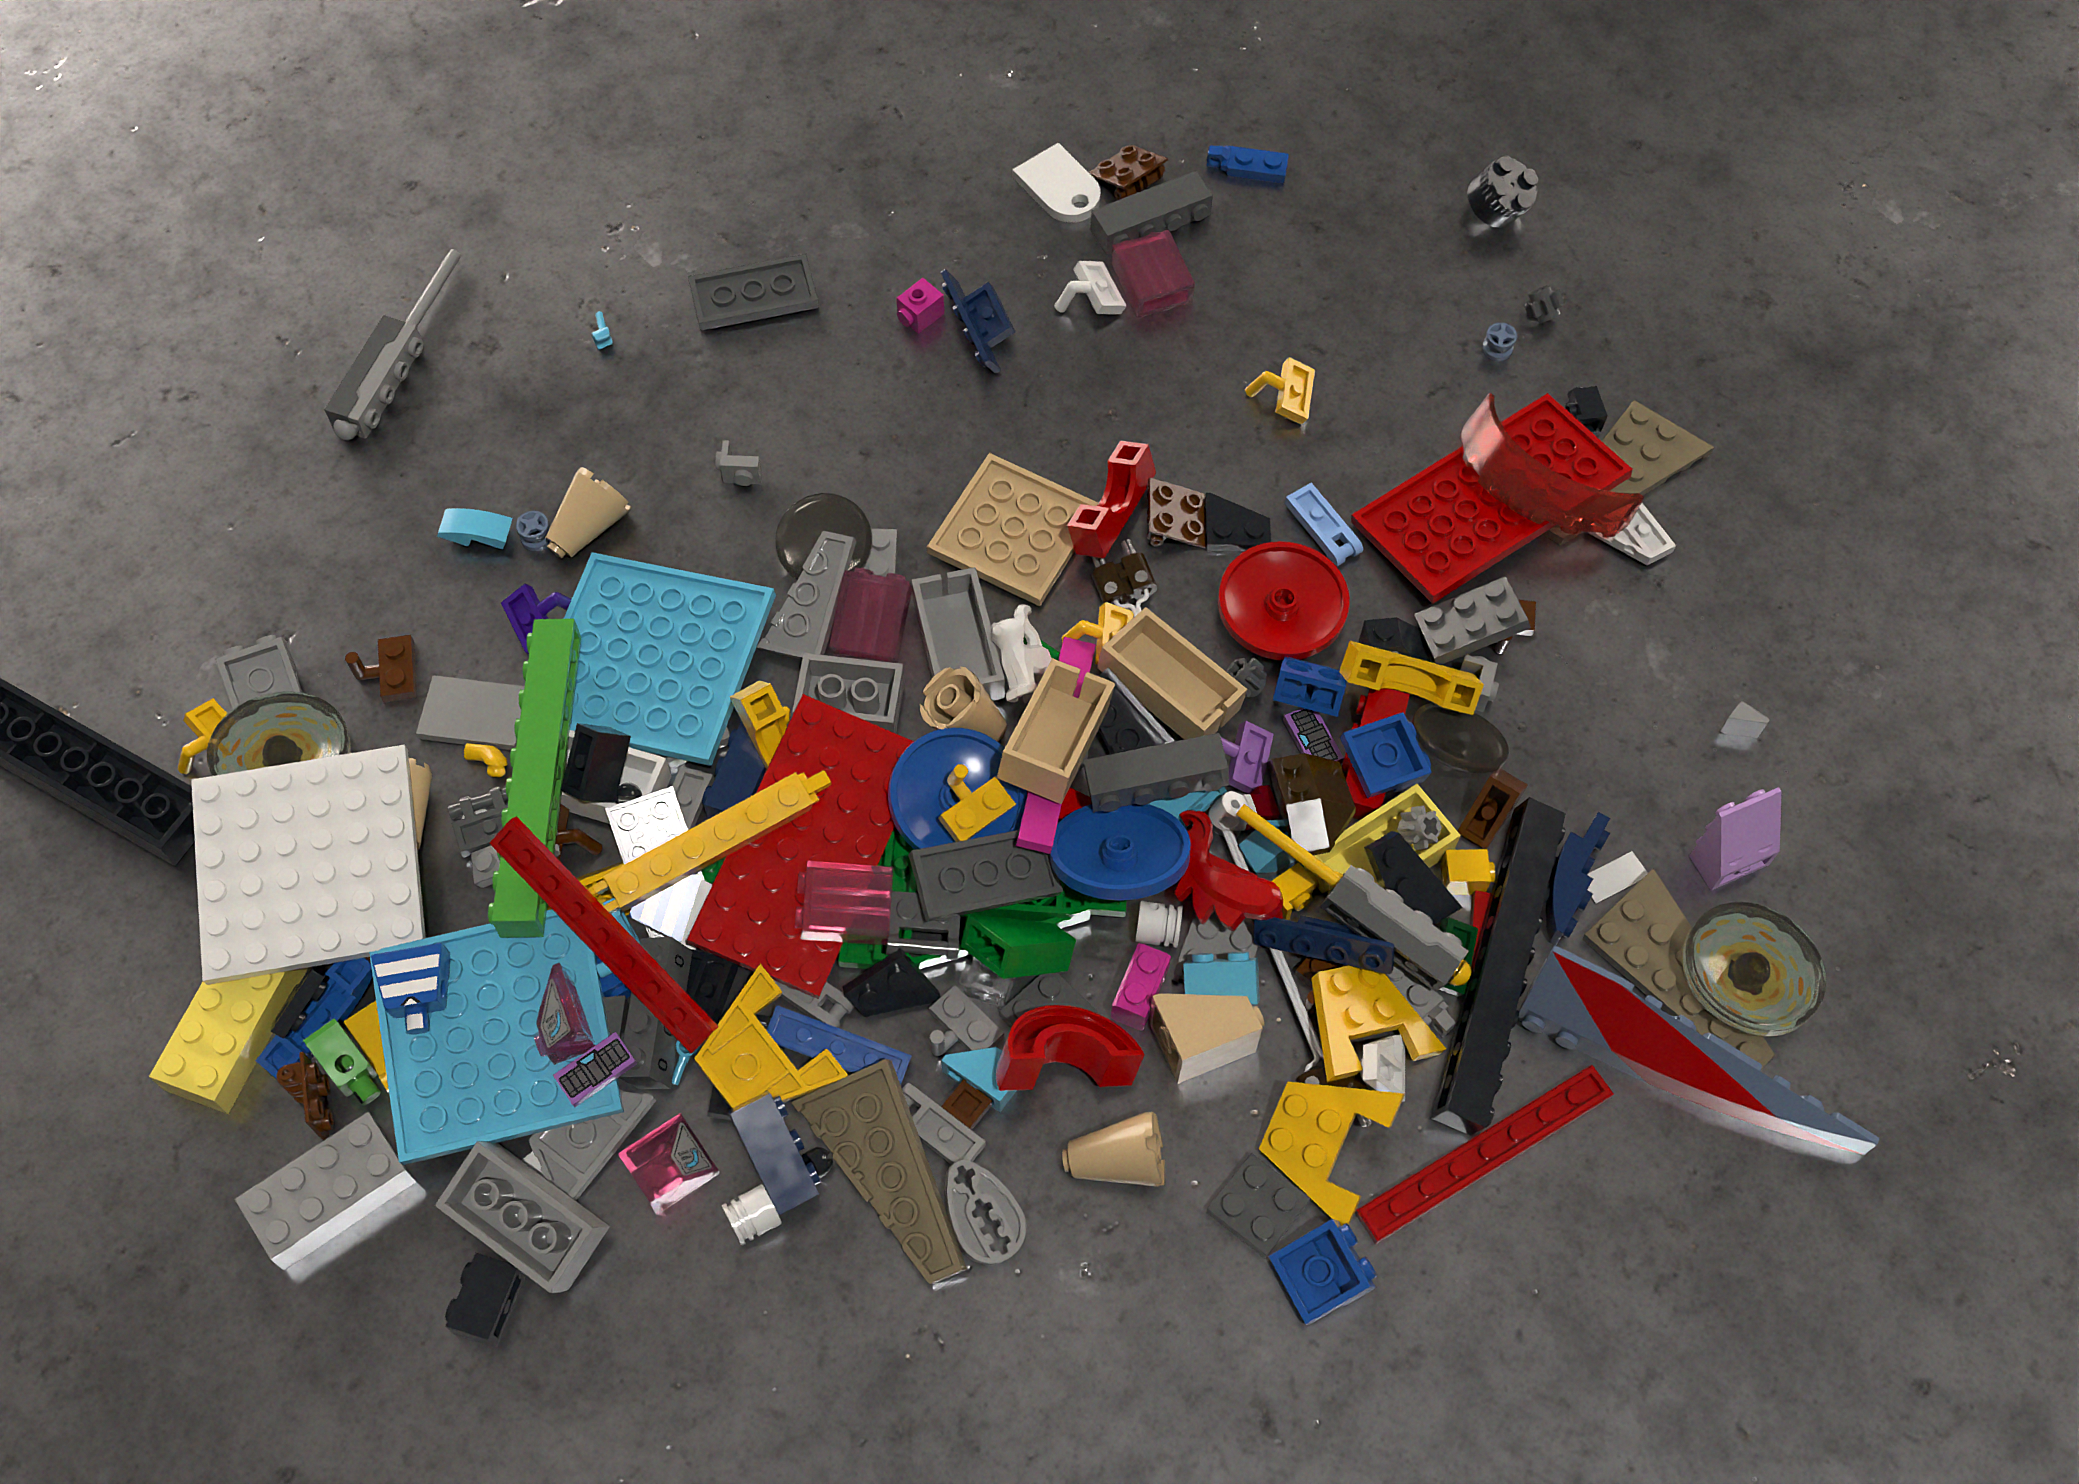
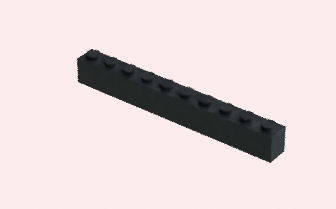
M1530 797L1513 810L1473 960L1471 976L1468 980L1431 1118L1468 1135L1487 1128L1494 1117L1495 1110L1492 1104L1495 1094L1502 1085L1503 1075L1500 1074L1502 1064L1511 1050L1509 1037L1511 1029L1514 1028L1519 1018L1517 1005L1527 986V979L1524 978L1526 969L1532 962L1535 954V948L1532 946L1535 935L1539 932L1543 923V917L1540 914L1542 906L1550 895L1549 878L1556 868L1558 857L1555 856L1557 847L1563 840L1566 831L1565 827H1563L1566 813Z

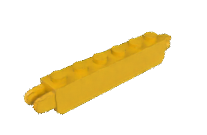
M824 770L808 779L804 772L799 775L795 772L603 876L604 880L587 890L595 898L599 894L610 890L615 900L603 905L610 914L619 909L621 912L626 911L812 809L813 804L819 801L816 794L829 787L831 781Z

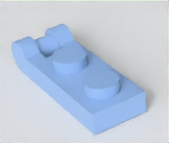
M1312 482L1286 496L1285 505L1336 567L1343 564L1345 558L1349 556L1355 557L1363 552L1361 541ZM1340 539L1344 545L1339 547L1335 541Z

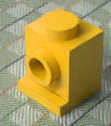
M1299 862L1272 880L1279 887L1283 895L1284 902L1281 909L1283 919L1290 920L1293 909L1296 911L1304 909L1313 900V891L1319 887L1316 876L1310 870L1305 871Z

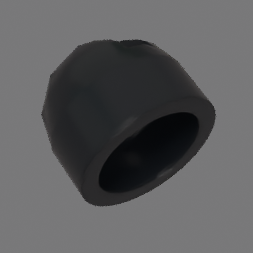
M623 783L618 787L614 803L621 804L627 802L619 801V796H636V798L642 797V792L633 783Z
M816 1147L801 1155L805 1165L812 1162L819 1178L825 1176L832 1169L833 1159L826 1158L830 1152L825 1148Z

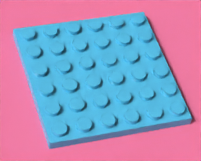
M592 552L564 616V619H575L581 635L570 730L575 731L577 723L611 727L631 736L630 748L712 766L734 708L730 696L739 692L776 596L774 588Z
M553 909L547 910L544 937L500 938L494 925L486 924L369 952L399 1163L406 1165L469 1150L474 1147L476 1142L498 1143L624 1112L618 1078L577 1107H574L553 1077L559 1070L610 1036L600 976L596 969V954ZM442 943L450 952L451 957L446 1008L443 1011L427 1013L428 1032L414 1035L407 1034L405 1017L393 1018L386 1012L383 1006L371 955ZM553 979L570 1027V1032L548 1048L541 1030V1021L550 980Z

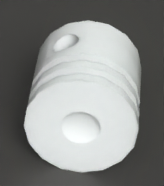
M1141 901L1135 942L1160 945V942H1164V946H1169V943H1172L1173 947L1177 948L1183 907L1178 906V909H1174V905H1169V908H1165V904Z
M762 1184L739 1195L740 1200H730L731 1205L727 1206L726 1203L721 1205L741 1246L746 1244L745 1239L753 1240L754 1234L757 1233L760 1236L766 1231L782 1224Z

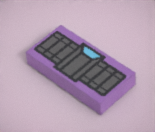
M1301 708L1284 715L1283 722L1301 754L1307 753L1338 761L1340 764L1343 763L1344 757L1319 712Z
M614 1032L559 1070L553 1077L572 1105L577 1107L637 1065V1062L617 1033Z

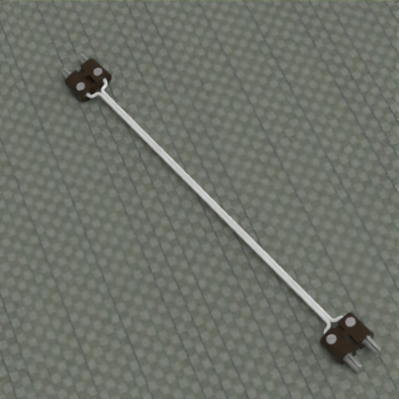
M1126 539L1127 544L1125 540L1121 543L1126 556L1121 558L1120 563L1114 564L1113 561L1106 563L1104 558H1099L1098 561L1097 557H1092L1096 567L1092 572V577L1103 604L1108 602L1125 609L1129 608L1135 617L1142 611L1141 603L1155 593L1158 586L1143 553H1136L1132 541ZM1135 598L1137 601L1136 605L1129 604L1128 600ZM1222 830L1236 866L1249 871L1233 831ZM1270 948L1314 1055V1060L1305 1067V1073L1299 1075L1295 1081L1368 1090L1360 1072L1355 1076L1327 1082L1325 1068L1321 1069L1318 1067L1310 1070L1318 1064L1320 1057L1324 1059L1322 1047L1282 951ZM1356 1113L1361 1127H1367V1124L1370 1126L1373 1123L1371 1119L1366 1117L1364 1119V1116Z

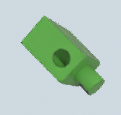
M335 1018L303 1040L346 1097L354 1094L361 1105L364 1106L380 1095L381 1091L372 1081L378 1074ZM353 1066V1068L349 1072H346L348 1068Z

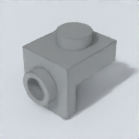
M723 440L722 451L716 452L715 459L716 470L721 471L723 483L748 486L750 484L761 485L762 470L759 456L732 455L730 441Z
M1465 655L1460 670L1473 673L1484 684L1475 709L1484 712L1488 700L1494 702L1498 691L1499 683L1494 681L1498 663L1489 661L1482 656Z

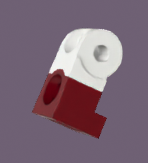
M1270 785L1257 786L1250 794L1244 795L1234 791L1226 792L1209 811L1211 822L1218 829L1224 831L1255 830L1236 815L1243 804L1247 805L1265 820H1276L1280 816Z

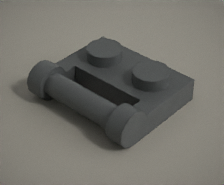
M891 891L889 897L886 955H890L901 948L905 953L945 955L946 959L957 960L959 953L960 915L926 922L919 893ZM899 930L947 933V941L899 938Z

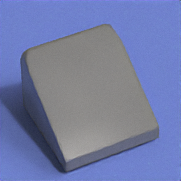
M1741 701L1728 717L1720 732L1729 735L1758 738L1770 719L1744 701Z

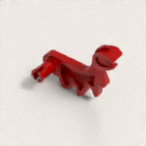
M1187 810L1180 813L1179 816L1185 826L1193 825V827L1187 831L1191 843L1189 866L1181 877L1174 894L1179 901H1184L1193 893V907L1200 923L1205 924L1215 910L1223 926L1230 931H1235L1245 918L1268 920L1276 917L1283 919L1281 909L1284 899L1279 887L1268 879L1211 865L1209 849L1213 839L1211 819L1202 811Z

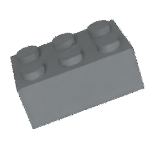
M803 653L792 713L794 714L802 695L805 694L893 733H897L905 685L903 664Z

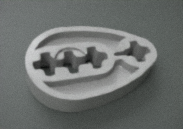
M965 1159L952 1164L948 1168L945 1178V1209L961 1252L970 1260L986 1265L997 1264L1009 1259L1019 1250L1026 1234V1220L1021 1207L1005 1185L987 1169ZM960 1167L963 1172L969 1170L972 1173V1177L968 1180L969 1187H966L964 1183L957 1184L954 1178L958 1175L957 1168ZM977 1200L980 1205L987 1203L990 1210L985 1213L989 1222L996 1220L999 1227L994 1230L998 1239L1005 1237L1007 1240V1244L1003 1246L1005 1252L1003 1255L999 1250L992 1252L989 1246L994 1242L992 1236L989 1233L983 1235L980 1230L985 1225L982 1217L975 1218L972 1215V1211L976 1209L974 1202Z

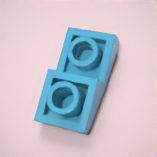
M445 509L437 537L468 547L472 539L503 549L512 518L474 509Z

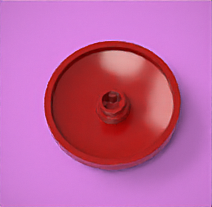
M1283 541L1256 545L1238 555L1225 570L1218 594L1220 617L1229 634L1247 650L1275 660H1284V657L1304 659L1326 649L1342 632L1350 605L1347 583L1340 570L1329 558L1308 546Z

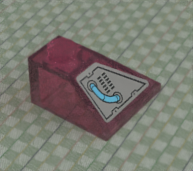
M560 963L552 965L536 1019L539 1034L534 1036L541 1057L547 1055L554 1065L584 1054L596 1046L575 983Z
M681 1113L618 1153V1156L656 1215L720 1173Z

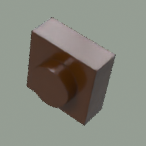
M963 1079L941 1107L972 1130L990 1109L992 1100Z

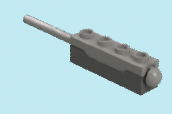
M451 249L405 322L385 315L382 316L324 410L335 434L340 439L350 440L356 435L367 438L372 428L378 425L380 415L386 405L392 402L397 387L401 381L406 379L411 364L423 350L424 344L417 326L459 261L461 255L456 250Z

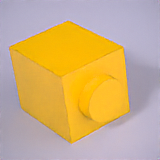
M1488 849L1445 851L1440 863L1442 884L1452 895H1472L1475 890L1487 891L1490 883L1495 880L1494 862H1489Z

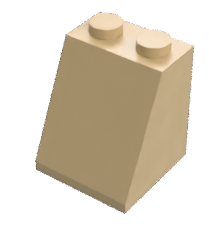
M1156 994L1152 996L1148 1019L1177 1084L1255 1053L1263 1026L1265 1025L1261 1011L1257 1006L1252 1007L1247 996Z

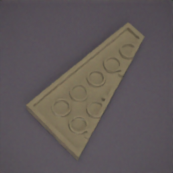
M1634 400L1602 439L1606 446L1633 469L1631 477L1542 535L1560 546L1586 531L1590 522L1618 509L1626 503L1628 504L1666 482L1667 478L1679 471L1683 472L1688 469L1695 461L1711 455L1715 447Z
M1653 868L1584 934L1582 940L1647 996L1651 995L1663 1003L1661 1008L1671 1016H1685L1694 1022L1697 1028L1696 1032L1701 1035L1705 1033L1714 1034L1762 1064V1070L1773 1059L1775 1054L1761 1032L1753 1031L1738 1023L1728 1021L1718 1013L1710 1010L1700 1000L1689 968L1691 940L1695 935V931Z
M884 1059L791 1102L796 1110L801 1112L810 1123V1128L815 1135L823 1140L832 1152L834 1160L866 1202L871 1203L880 1215L878 1218L885 1227L890 1228L902 1244L904 1252L929 1284L937 1283L967 1270L892 1060Z

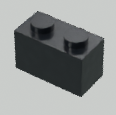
M577 723L561 791L581 800L614 803L631 736L611 727Z
M475 1253L472 1263L468 1262L462 1271L460 1278L462 1287L457 1299H452L447 1307L445 1321L447 1323L445 1327L454 1335L497 1348L526 1274L511 1263Z

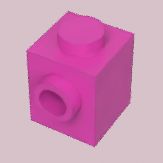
M921 278L896 298L899 321L904 326L911 327L918 334L945 314L944 294L924 278Z

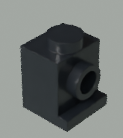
M1597 386L1575 387L1571 389L1567 394L1569 401L1565 404V409L1594 435L1600 434L1608 415Z

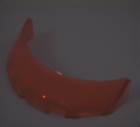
M1491 393L1487 395L1463 426L1459 439H1462L1465 451L1463 460L1467 467H1473L1480 476L1479 484L1499 502L1506 504L1514 512L1535 523L1541 524L1547 521L1559 525L1561 532L1572 535L1585 531L1602 533L1603 537H1614L1631 523L1645 498L1640 493H1618L1593 488L1568 479L1539 463L1519 447L1503 428L1496 413L1495 396Z

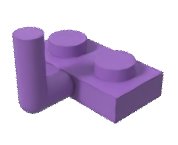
M1244 721L1239 724L1235 743L1221 737L1225 754L1231 756L1229 785L1248 794L1257 786H1262L1274 736L1273 733L1248 721Z

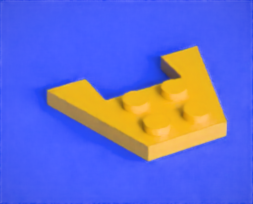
M761 964L718 1023L719 1027L709 1036L694 1058L697 1065L731 1109L766 1091L770 1092L773 1098L779 1095L782 1101L786 1102L849 1076L828 1049H825L799 1070L788 1059L755 1016L782 995L781 989Z
M1344 966L1317 972L1311 978L1327 1082L1355 1076L1363 1070L1350 1040L1398 1029L1413 1061L1437 1056L1446 1050V1047L1386 974L1353 966Z
M1287 1081L1259 1150L1332 1219L1338 1220L1341 1226L1345 1223L1350 1225L1361 1196L1328 1181L1356 1113L1391 1128L1405 1094Z

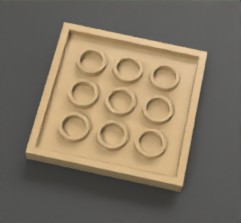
M989 453L928 544L927 553L962 570L976 567L979 578L1041 606L1075 551L1067 527L1068 523L1080 504L1097 506L1098 502Z

